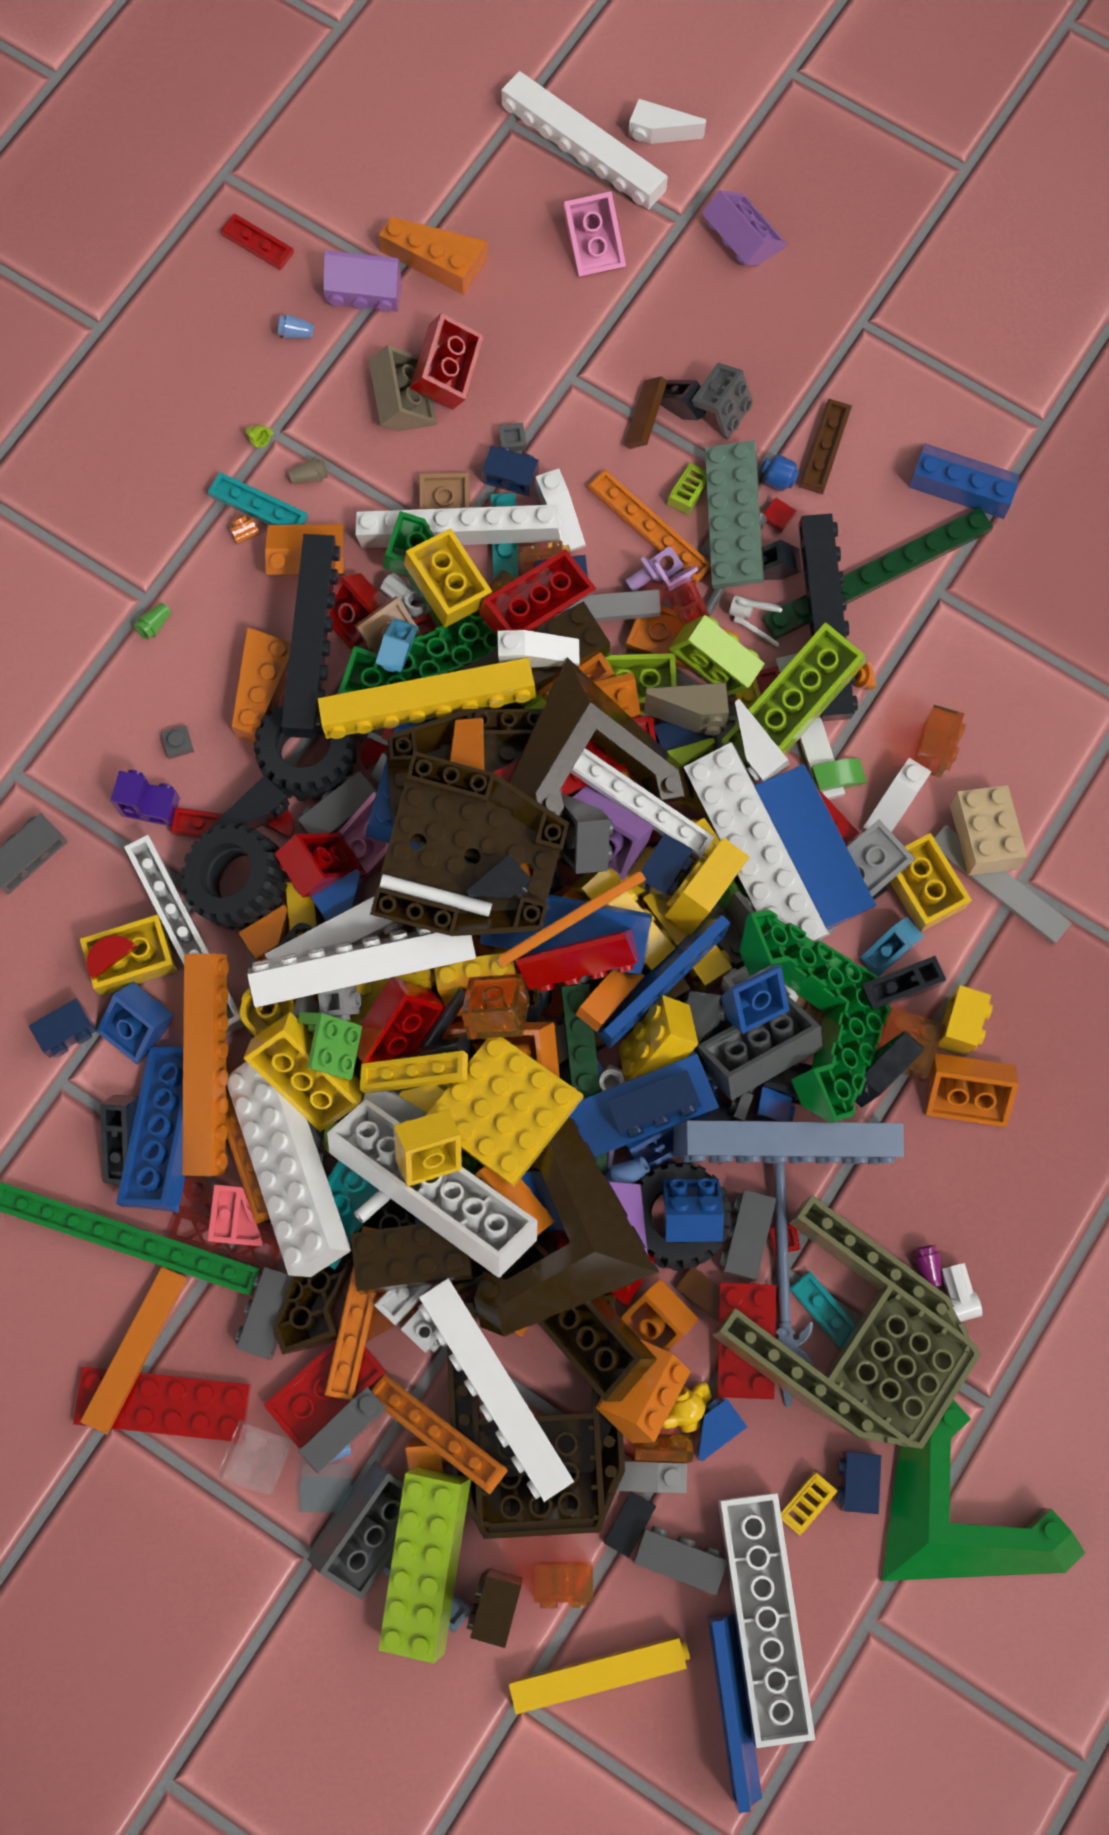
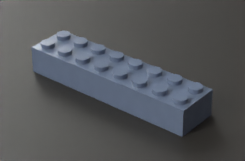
M684 1121L673 1126V1157H682L683 1163L705 1162L706 1157H709V1163L734 1162V1158H736V1163L761 1162V1158H763V1163L788 1162V1158L789 1163L792 1164L815 1162V1158L816 1164L895 1163V1158L904 1157L903 1123Z

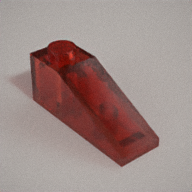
M685 578L664 589L682 626L703 615L710 616L693 579Z

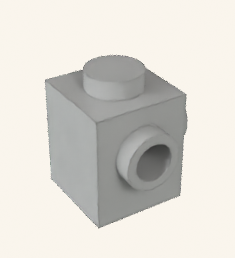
M357 986L318 993L320 1013L345 1021L350 1020V1015L360 1014L361 997L357 991Z

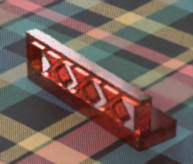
M179 1206L178 1213L172 1212L175 1219L168 1236L169 1239L263 1268L275 1269L280 1254L275 1234L259 1230L263 1245L274 1247L270 1262L267 1263L259 1260L254 1251L261 1246L248 1245V1249L238 1254L232 1251L229 1243L218 1242L213 1246L208 1245L202 1234L209 1231L210 1214ZM182 1219L192 1222L196 1233L187 1238L177 1235ZM197 1224L202 1225V1226H206V1227H205L204 1229L200 1230ZM199 1236L201 1242H198V1241H195V1240H192V1239H194V1238H196V1237ZM225 1244L227 1250H224V1249H221V1248H218V1247H220V1246H222V1245ZM251 1252L254 1258L247 1257L244 1255Z

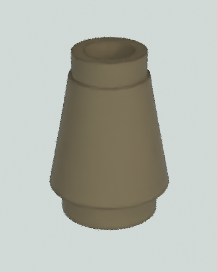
M315 457L289 469L290 479L293 484L322 482L323 479L328 478L323 458L317 459Z

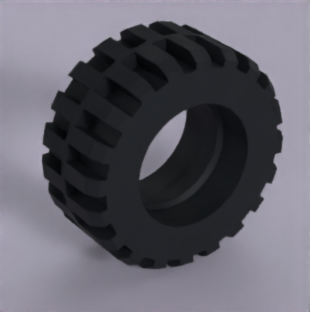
M275 705L270 709L272 714L270 716L264 715L261 719L262 728L258 727L255 732L257 741L253 742L254 752L261 773L289 799L294 795L297 801H306V797H312L313 801L320 800L321 794L330 790L334 791L333 788L335 786H341L345 776L352 774L354 770L352 764L356 763L357 756L354 736L349 734L340 739L329 738L330 748L326 756L313 766L303 768L291 766L283 760L281 754L283 746L291 738L284 736L281 727L284 705L280 708ZM323 728L321 730H317L318 733H321L325 736Z
M228 823L226 827L222 824L215 826L213 832L207 830L201 835L202 839L199 842L195 841L192 844L191 848L193 849L191 853L186 854L184 862H186L185 868H181V877L184 878V881L181 882V888L186 893L185 900L188 905L192 906L193 911L198 915L226 929L234 930L238 928L242 930L249 927V923L253 924L273 912L272 909L275 905H280L283 900L280 896L282 892H286L288 885L284 880L289 876L279 865V861L274 853L280 848L271 839L248 825ZM248 856L251 869L246 884L236 894L222 898L219 890V881L223 870L234 859Z
M666 1162L665 1165L652 1167L636 1183L641 1185L648 1254L655 1258L654 1263L657 1264V1267L678 1271L686 1268H695L711 1259L724 1244L732 1222L730 1218L732 1208L731 1202H728L726 1197L728 1193L721 1186L724 1211L723 1241L666 1242L665 1238L657 1232L653 1225L652 1208L655 1201L663 1194V1180L676 1178L718 1179L714 1174L712 1176L705 1171L706 1168L700 1165L696 1167L691 1165V1163Z

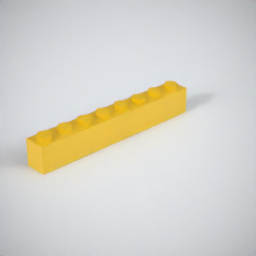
M528 657L318 698V704L326 739H340L349 734H365L380 728L391 729L401 724L421 723L427 719L442 718L467 709L499 708L504 704L514 702L525 703L530 699L536 698V692Z

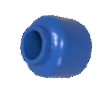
M775 454L771 459L766 458L760 469V472L763 473V482L778 491H784L787 488L791 489L799 474V471L796 470L797 464L780 454Z

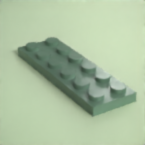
M755 440L706 447L712 586L714 589L763 583L764 572Z

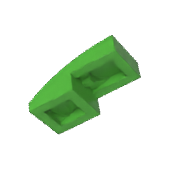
M860 758L836 760L811 767L815 784L821 792L840 787L847 789L867 783Z

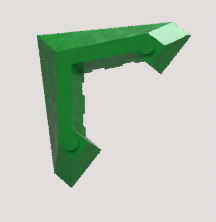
M402 511L399 512L385 553L383 569L405 575L409 578L436 626L435 631L414 638L401 672H390L383 669L381 665L376 664L378 653L354 646L338 694L455 672L498 649V635L494 634L480 616V609L444 628L404 566L407 550L435 536L424 518Z
M771 910L750 913L746 918L740 947V954L749 976L757 975L773 966L780 965L784 984L825 1013L821 1026L823 1049L814 1054L810 1071L791 1079L800 1103L803 1107L829 1123L850 1118L856 1110L854 1106L855 1100L862 1093L866 1081L864 1077L866 1069L872 1064L883 1033L881 1032L882 1028L886 1024L891 1010L889 1005L872 1010L861 987L862 984L877 979L878 976L866 968L854 964L851 959L820 940L815 942L806 937V932L794 924H785L777 919V914Z
M954 1399L923 1449L899 1446L881 1581L1066 1573L1085 1554V1551L1071 1529L1053 1509L1043 1508L1024 1527L950 1522L951 1438L971 1420Z

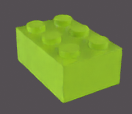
M706 615L685 624L668 648L711 684L726 683L727 696L748 689L765 664L759 659L756 652L746 649L739 643V639L735 635L725 632L719 627V623L714 618Z

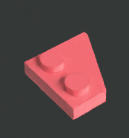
M214 1185L208 1241L263 1246L262 1237L243 1187Z

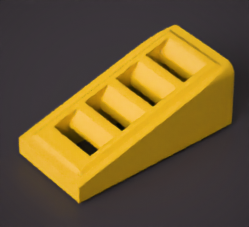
M812 1472L781 1511L782 1521L801 1536L833 1498L837 1490L818 1473ZM814 1483L825 1492L823 1497L811 1488ZM806 1492L818 1501L816 1506L804 1497ZM799 1501L811 1511L809 1515H806L796 1506ZM791 1510L804 1520L801 1525L789 1515Z

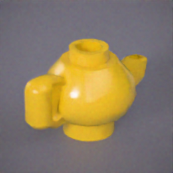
M706 1382L698 1383L692 1391L686 1387L682 1388L663 1425L664 1429L679 1426L682 1432L689 1433L701 1427V1418L704 1416L705 1408L712 1398Z

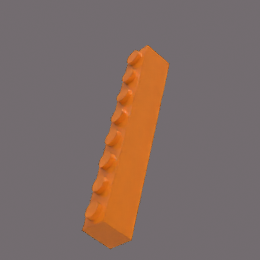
M184 954L182 1175L184 1176L224 1175L228 1163L227 1155L225 1154L228 1136L226 1127V1112L228 1110V1101L226 1099V1085L228 1083V1073L226 1071V1057L228 1056L226 1030L229 1025L227 1017V1001L229 999L227 974L229 972V964L226 954Z

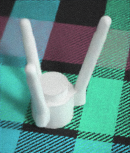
M735 595L729 611V615L735 616L734 622L743 625L775 647H779V643L744 620V618L751 617L753 608L781 613L782 608H780V605L749 600Z

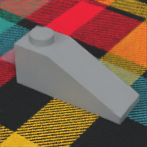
M625 1461V1473L617 1491L687 1493V1463Z

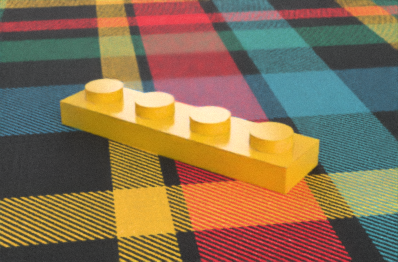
M464 1051L363 1063L361 1065L360 1091L367 1094L467 1081L468 1054Z

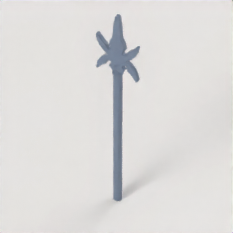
M785 1162L774 1163L775 1198H777L775 1215L779 1296L778 1326L780 1327L775 1333L778 1334L777 1340L814 1367L809 1355L799 1348L809 1338L813 1322H810L799 1334L798 1340L793 1339V1334L796 1332L791 1328ZM783 1390L786 1407L790 1408L792 1396Z

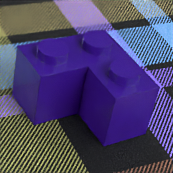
M136 770L118 772L111 797V802L122 817L169 827L172 824L175 807H178L180 800L174 787L160 783L158 786L150 785L144 774Z

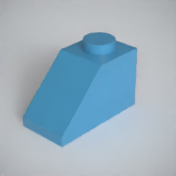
M393 618L384 634L376 664L381 665L383 669L390 672H401L419 626Z
M906 917L890 928L860 958L879 977L906 955L925 936Z

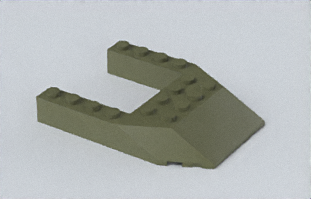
M810 1196L803 1201L789 1224L878 1290L824 1375L736 1308L726 1314L712 1336L803 1405L861 1439L923 1449L981 1354L975 1343L970 1340L967 1328L963 1322H960L953 1309L954 1305L947 1295L814 1196Z

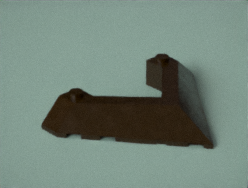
M568 657L565 658L561 666L562 670L557 680L554 681L546 699L547 702L535 722L524 746L525 750L511 774L509 783L563 818L566 816L560 789L588 742L594 741L614 761L620 765L624 764L633 771V775L641 780L642 788L664 803L695 798L691 781L684 767Z
M568 1117L531 1165V1167L541 1170L570 1243L512 1277L503 1274L498 1278L492 1272L483 1271L474 1297L480 1327L503 1337L514 1334L515 1331L522 1328L531 1327L543 1322L558 1313L567 1312L603 1297L606 1293L615 1292L627 1287L642 1278L660 1273L655 1263L651 1262L647 1255L646 1247L635 1227L631 1226L628 1221V1215L606 1175L602 1174L596 1164L597 1159L588 1143L584 1142L577 1130L579 1129L578 1125L570 1117Z
M390 1199L367 1219L362 1227L387 1229L415 1225V1216ZM352 1243L350 1245L351 1251L343 1256L335 1270L327 1266L312 1277L294 1276L291 1279L279 1317L277 1316L274 1324V1331L282 1355L315 1348L337 1340L338 1330L332 1310L354 1267ZM471 1258L473 1279L453 1281L451 1283L459 1295L478 1287L482 1272L490 1271Z

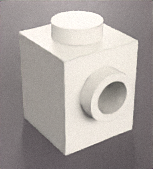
M420 1310L401 1328L426 1354L430 1350L435 1353L442 1346L433 1332L437 1329L434 1321L432 1320L428 1323Z

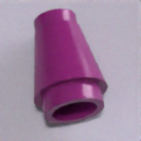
M936 1245L914 1249L915 1256H913V1259L921 1277L935 1287L942 1285L940 1251H937Z

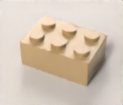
M1008 785L957 791L950 804V808L959 836L968 876L1019 870L1027 858V853Z

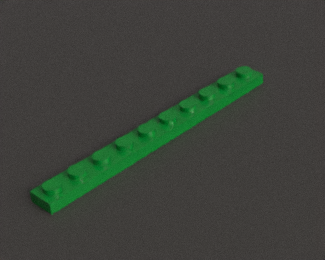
M2 1182L0 1184V1212L249 1296L253 1295L256 1276L258 1272H261L259 1268Z

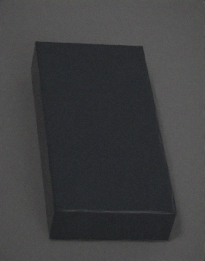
M631 1491L604 1544L629 1558L656 1505Z

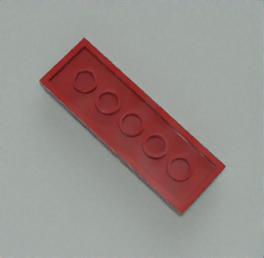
M82 1367L73 1425L86 1426L80 1421L108 1369ZM139 1373L111 1429L243 1443L251 1385Z

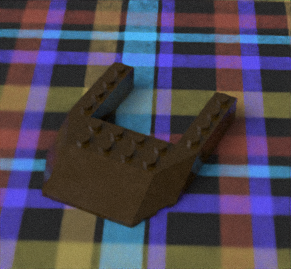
M603 1295V1299L616 1312L615 1295ZM464 1303L475 1320V1304ZM447 1345L450 1425L508 1470L491 1494H488L472 1480L470 1482L467 1509L483 1539L600 1533L625 1473L623 1434L595 1408L601 1398L600 1395L591 1386L592 1413L534 1416L574 1480L572 1484L544 1502L541 1496L535 1499L527 1486V1482L531 1479L526 1471L519 1473L511 1460L515 1453L510 1445L504 1448L495 1432L499 1430L496 1422L494 1420L488 1422L487 1419H480L479 1395L474 1397L468 1390L464 1381L469 1378L464 1370L460 1372L456 1370L448 1357L453 1352ZM452 1465V1475L468 1478Z

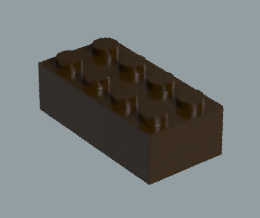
M425 1223L351 1234L356 1288L360 1295L439 1284L448 1278L450 1282L473 1279L471 1257Z
M491 1568L487 1574L482 1573L475 1594V1598L480 1599L479 1604L474 1603L466 1629L472 1630L471 1639L502 1648L506 1647L523 1577Z

